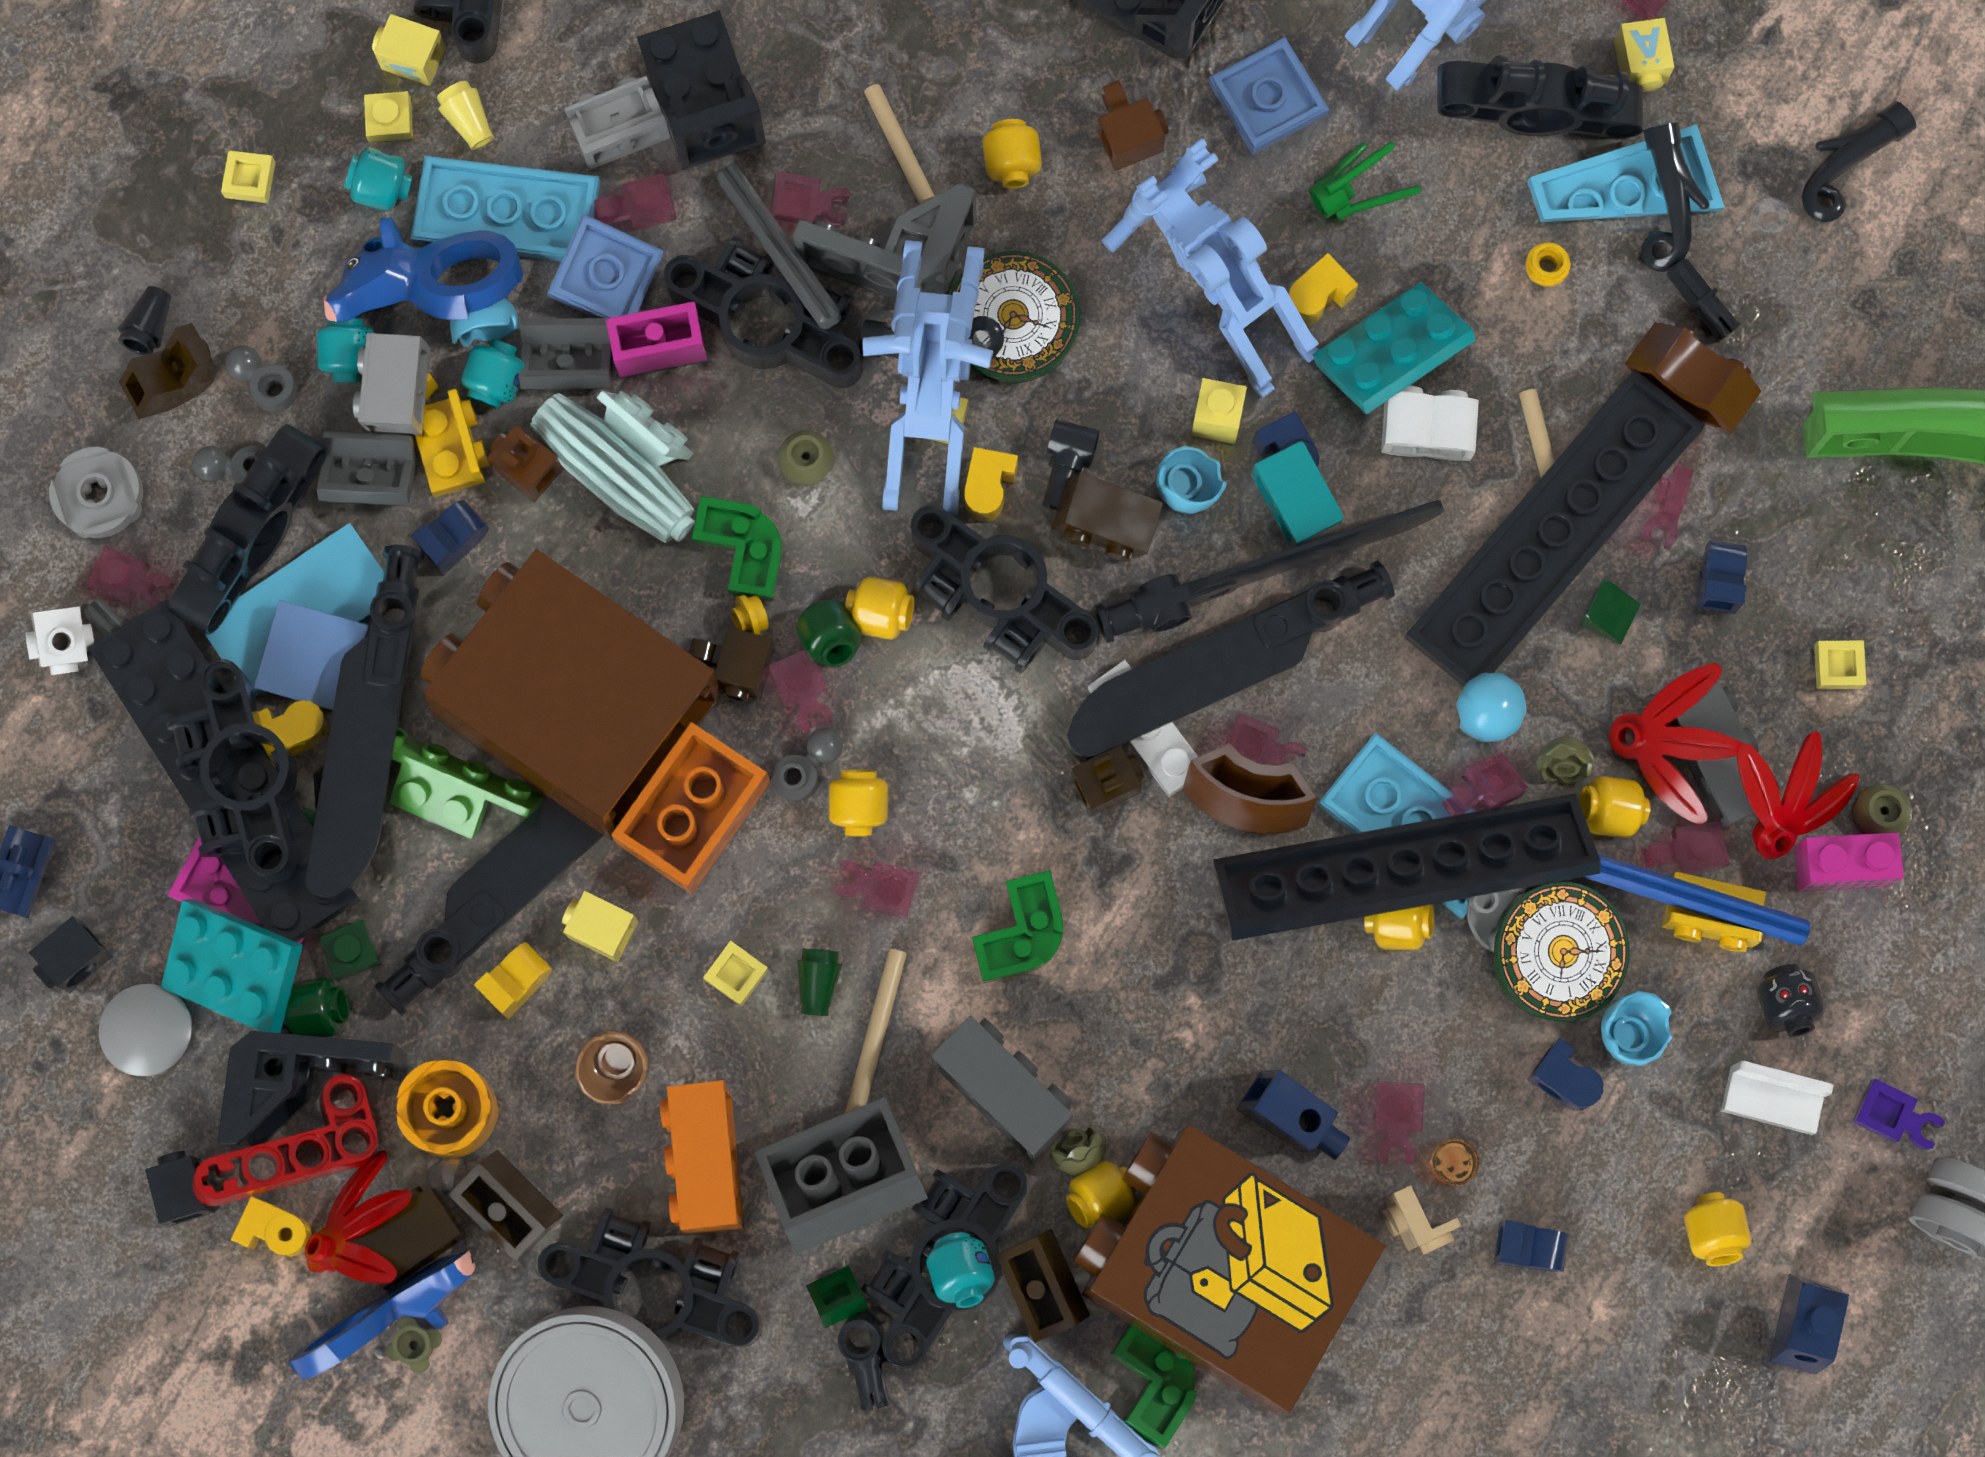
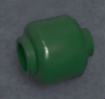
M823 600L812 603L799 616L796 624L797 636L807 657L819 666L840 667L847 664L853 659L862 642L861 630L852 619V614L843 602L837 600Z
M326 977L293 982L282 1029L286 1028L289 1034L328 1038L335 1036L341 1030L342 1024L346 1023L349 1018V1002L345 990L341 986H336L331 979Z

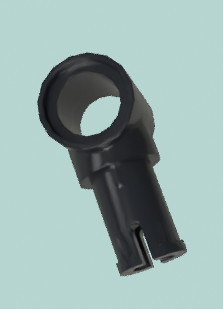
M1059 419L1055 420L1046 457L1050 458L1048 465L1052 470L1042 503L1044 507L1057 511L1067 478L1079 472L1084 473L1085 468L1090 469L1100 430Z
M859 1312L847 1318L838 1335V1348L846 1358L848 1369L854 1371L862 1411L873 1410L875 1405L873 1394L877 1409L891 1404L881 1363L885 1361L881 1344L883 1327L880 1320L868 1312ZM856 1326L865 1327L871 1332L873 1343L867 1347L855 1346L848 1337V1331Z

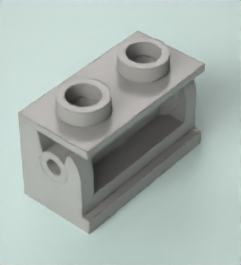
M647 75L639 79L634 77L623 79L616 83L613 89L599 95H583L574 100L571 106L564 108L570 127L589 170L670 138L666 120L653 90L650 88Z
M366 334L365 347H360L358 352L357 365L359 373L362 374L361 391H356L354 394L353 413L354 417L358 418V422L368 432L373 433L375 426V430L381 432L422 435L430 347L421 336Z

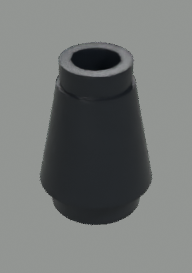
M148 286L118 327L121 333L118 338L119 343L129 351L139 355L151 354L154 349L159 348L163 338L169 304L172 299L171 295L161 288Z

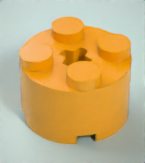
M453 1060L425 1062L405 1077L398 1090L396 1116L401 1132L413 1145L437 1157L454 1159L474 1152L490 1137L498 1119L499 1109L492 1087L481 1074L462 1062ZM443 1100L450 1103L455 1102L452 1106L455 1113L450 1118L444 1115L439 1117L443 1112L439 1106Z

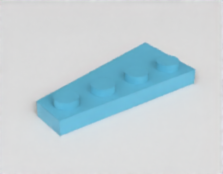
M1696 124L1680 129L1683 142L1680 145L1685 162L1695 183L1710 204L1706 210L1701 209L1689 197L1691 213L1720 212L1725 207L1698 126ZM1645 141L1541 173L1527 180L1540 222L1668 215L1651 151H1647Z

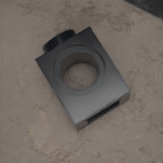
M71 916L29 952L38 963L33 968V971L49 989L57 986L69 993L113 957L90 928L74 916Z
M177 1151L158 1157L157 1166L145 1169L159 1224L171 1227L215 1213L214 1206L203 1204L196 1198L193 1192V1178L197 1167L202 1163V1159L191 1155L186 1156L185 1151ZM207 1181L203 1183L204 1186L208 1185Z

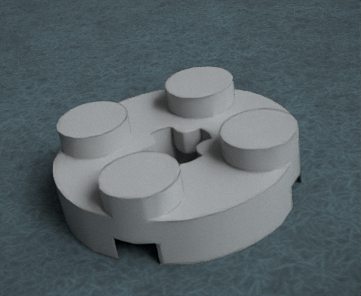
M87 447L73 452L59 465L61 469L56 474L55 481L51 480L49 500L53 512L65 526L80 537L105 538L115 535L124 530L130 523L136 521L141 515L143 485L140 475L126 458L118 453L110 452L106 448ZM96 482L102 488H107V493L103 495V500L97 503L92 499H85V495L89 494L92 490L91 484Z

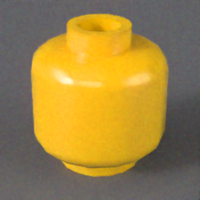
M1006 119L994 123L991 126L992 130L987 132L982 140L987 176L994 181L1002 182L1003 187L1008 189L1021 188L1028 185L1029 179L1036 176L1042 168L1038 132L1032 127L1026 126V122L1020 119Z
M866 577L859 583L857 590L850 589L848 591L845 607L852 614V619L861 630V635L893 640L899 636L901 631L909 630L914 612V596L908 595L906 586L899 581Z
M841 770L840 777L833 779L829 783V820L836 826L845 827L846 836H871L872 827L886 823L888 820V784L885 780L877 777L876 770Z
M1598 776L1590 782L1589 786L1586 785L1582 788L1578 798L1589 831L1595 835L1630 838L1649 819L1650 802L1648 798H1645L1642 787L1634 780Z
M1433 904L1364 917L1366 933L1374 934V939L1380 949H1420L1425 939H1432Z
M1101 1161L1095 1167L1075 1176L1070 1181L1066 1204L1071 1215L1080 1226L1092 1228L1102 1212L1117 1222L1129 1216L1136 1205L1134 1192L1137 1189L1122 1181V1177L1127 1170L1126 1167L1118 1168L1109 1161Z
M1720 1192L1699 1196L1696 1199L1697 1205L1691 1207L1684 1215L1692 1254L1701 1260H1706L1707 1265L1715 1267L1730 1265L1740 1261L1744 1257L1743 1252L1750 1247L1752 1242L1743 1205L1736 1200L1725 1199L1724 1194Z

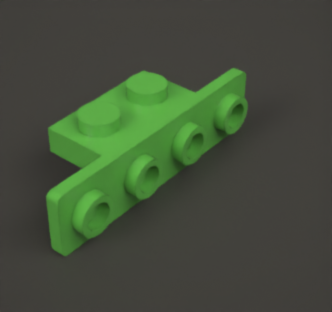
M397 728L392 759L402 763L389 804L470 839H473L479 833L489 802L524 817H528L541 805L544 796L533 791L528 783L518 779H505L491 773L490 768L480 762L461 760L450 755L445 747L434 743L424 744L408 737V733L405 730Z

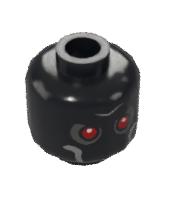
M1797 964L1782 965L1766 972L1763 976L1764 981L1757 988V996L1768 1027L1775 1031H1786L1789 1037H1798L1815 1029L1814 1023L1825 1013L1824 1001L1814 974L1808 970L1800 969Z

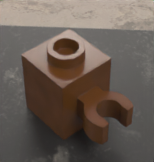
M1119 80L1102 86L1104 92L1102 100L1108 113L1100 116L1098 119V135L1114 170L1118 171L1164 151L1165 135L1169 134L1168 125L1160 109L1154 111L1148 97L1128 104Z
M517 424L509 433L504 431L494 440L489 450L491 454L487 457L496 473L534 503L564 470L559 462V458Z

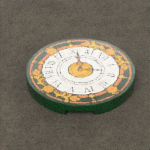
M1004 251L984 257L983 275L980 276L979 296L976 301L973 318L987 316L998 322L1004 331V343L999 353L992 358L989 369L974 364L970 366L981 374L998 379V382L1023 383L1047 375L1062 363V360L1071 350L1079 331L1080 308L1074 287L1067 276L1056 265L1038 255L1022 251ZM963 273L954 284L950 295H953V292H960ZM979 330L976 332L977 338L982 344L990 341L989 335L985 331Z
M1572 882L1540 884L1518 895L1509 903L1500 916L1496 925L1498 929L1494 942V971L1505 994L1516 1006L1526 1013L1551 1021H1576L1597 1013L1618 993L1628 970L1630 957L1629 939L1619 913L1597 891Z

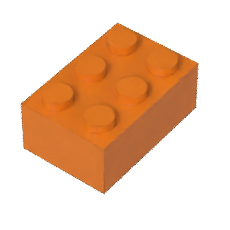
M691 722L611 836L618 846L693 895L771 784L768 773Z
M724 1080L667 1086L668 1099H660V1115L662 1127L666 1128L667 1132H671L672 1146L664 1147L666 1173L671 1175V1178L675 1179L676 1194H669L668 1197L671 1223L680 1226V1230L688 1236L745 1229L731 1089Z

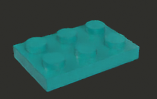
M1419 282L1315 352L1313 357L1316 366L1365 414H1368L1476 340L1473 329L1428 287Z
M185 899L181 903L161 988L261 1032L280 1033L303 945L199 900Z

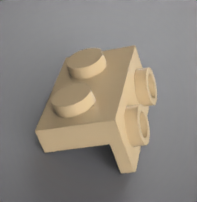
M1411 1185L1384 1199L1387 1206L1385 1210L1381 1211L1384 1221L1393 1237L1400 1234L1408 1251L1420 1247L1424 1255L1455 1240L1451 1231L1461 1227L1458 1218L1432 1229Z

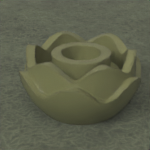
M803 430L791 434L784 440L778 452V462L785 478L792 483L816 485L823 480L834 466L835 458L829 441L823 435L814 431ZM809 454L810 458L803 460L802 455Z
M1569 736L1558 737L1548 742L1541 749L1537 758V771H1541L1544 780L1548 783L1556 781L1572 786L1581 778L1590 777L1595 758L1590 748L1579 739Z
M1875 784L1860 792L1853 808V817L1865 834L1899 833V836H1901L1910 824L1912 807L1906 794L1899 788L1890 784ZM1881 807H1884V808L1887 809V811H1888L1887 815L1881 814V812H1880V808H1881Z
M1090 1125L1086 1131L1072 1129L1065 1134L1062 1141L1052 1142V1156L1049 1158L1053 1165L1062 1172L1070 1175L1082 1174L1103 1160L1106 1151L1104 1133L1100 1134L1093 1125Z

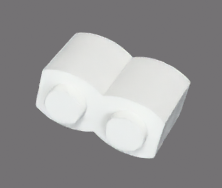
M1406 387L1384 403L1381 452L1396 456L1470 461L1476 451L1479 400L1469 398L1466 392L1460 390H1445L1441 392V395L1433 396L1423 393V389L1420 387Z

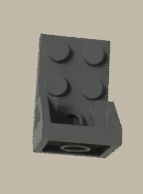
M957 184L901 214L895 221L885 249L880 248V244L867 236L855 235L852 238L838 233L837 228L827 222L813 220L812 223L801 219L793 235L795 247L811 270L896 300L897 285L903 268L905 240L923 242L921 251L922 261L917 288H920V292L948 295L977 221L976 189Z

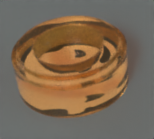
M1459 1138L1447 1139L1434 1149L1430 1162L1434 1176L1441 1183L1448 1186H1461L1472 1180L1479 1168V1156L1476 1149L1466 1140Z

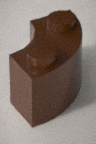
M1655 322L1625 362V365L1632 372L1637 370L1700 422L1729 433L1733 432L1761 393L1760 388L1750 377L1751 370L1744 363L1734 358L1726 359L1713 352L1698 341L1697 335L1690 328L1682 324L1672 326Z
M1230 743L1192 759L1182 788L1198 808L1215 820L1238 830L1260 834L1286 833L1307 827L1317 799L1293 762L1277 766L1259 764L1242 756Z

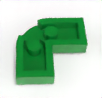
M700 496L692 535L693 543L735 550L727 589L729 594L745 595L748 598L756 595L760 600L773 602L783 553L781 537L775 524L762 513L761 509L753 505Z
M1051 870L1006 881V888L1016 926L972 937L983 984L1035 971L1048 963L1057 952L1063 935V918Z
M1129 1324L1109 1355L1143 1378L1147 1383L1123 1421L1156 1447L1165 1449L1195 1401L1197 1391H1195L1193 1367L1191 1362Z

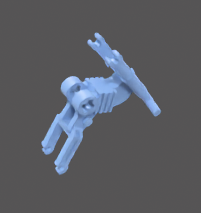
M1376 0L1365 16L1348 30L1345 38L1355 48H1358L1362 42L1368 43L1399 0ZM1411 0L1426 15L1425 19L1429 23L1387 76L1386 80L1396 91H1399L1404 84L1408 86L1417 76V68L1433 47L1441 41L1444 33L1456 44L1470 36L1486 16L1479 7L1487 0Z
M1200 138L1186 148V153L1175 160L1176 166L1169 170L1162 179L1163 181L1157 186V180L1153 175H1150L1137 185V190L1134 192L1132 201L1126 208L1123 218L1101 241L1109 251L1114 253L1139 226H1142L1153 217L1165 235L1179 266L1184 268L1185 271L1190 272L1195 281L1204 289L1205 296L1213 305L1218 303L1222 308L1219 328L1247 373L1250 385L1260 397L1264 398L1275 389L1270 383L1272 377L1269 375L1243 329L1273 306L1293 340L1297 351L1308 363L1314 359L1313 354L1319 350L1316 347L1319 343L1310 333L1286 289L1276 284L1267 283L1261 273V268L1256 258L1263 254L1267 247L1255 226L1244 217H1240L1233 223L1227 213H1224L1220 208L1218 209L1210 201H1206L1199 207L1187 194L1206 184V178L1202 172L1218 161L1214 153L1210 154L1207 151L1205 140Z
M905 240L903 268L897 285V297L891 323L894 335L863 338V356L899 353L898 374L908 377V386H901L900 404H905L906 410L896 417L891 425L887 479L884 485L882 509L898 511L905 437L949 441L943 509L954 517H958L965 427L953 414V409L959 410L960 392L955 391V384L960 382V380L968 381L971 364L989 369L993 356L992 350L973 345L972 339H968L971 335L975 305L979 296L980 276L983 275L985 248L968 246L960 292H953V295L920 292V288H917L923 242Z
M1012 1332L1004 1337L1003 1345L1005 1349L1011 1352L1009 1355L1011 1366L1017 1369L1026 1366L1038 1378L1037 1382L1042 1385L1028 1393L1020 1404L1012 1441L1014 1457H1066L1065 1443L1067 1432L1077 1418L1090 1429L1088 1434L1093 1438L1095 1436L1099 1437L1119 1457H1160L1151 1442L1143 1440L1111 1408L1109 1409L1110 1403L1107 1401L1102 1402L1065 1367L1057 1360L1051 1359L1027 1336Z

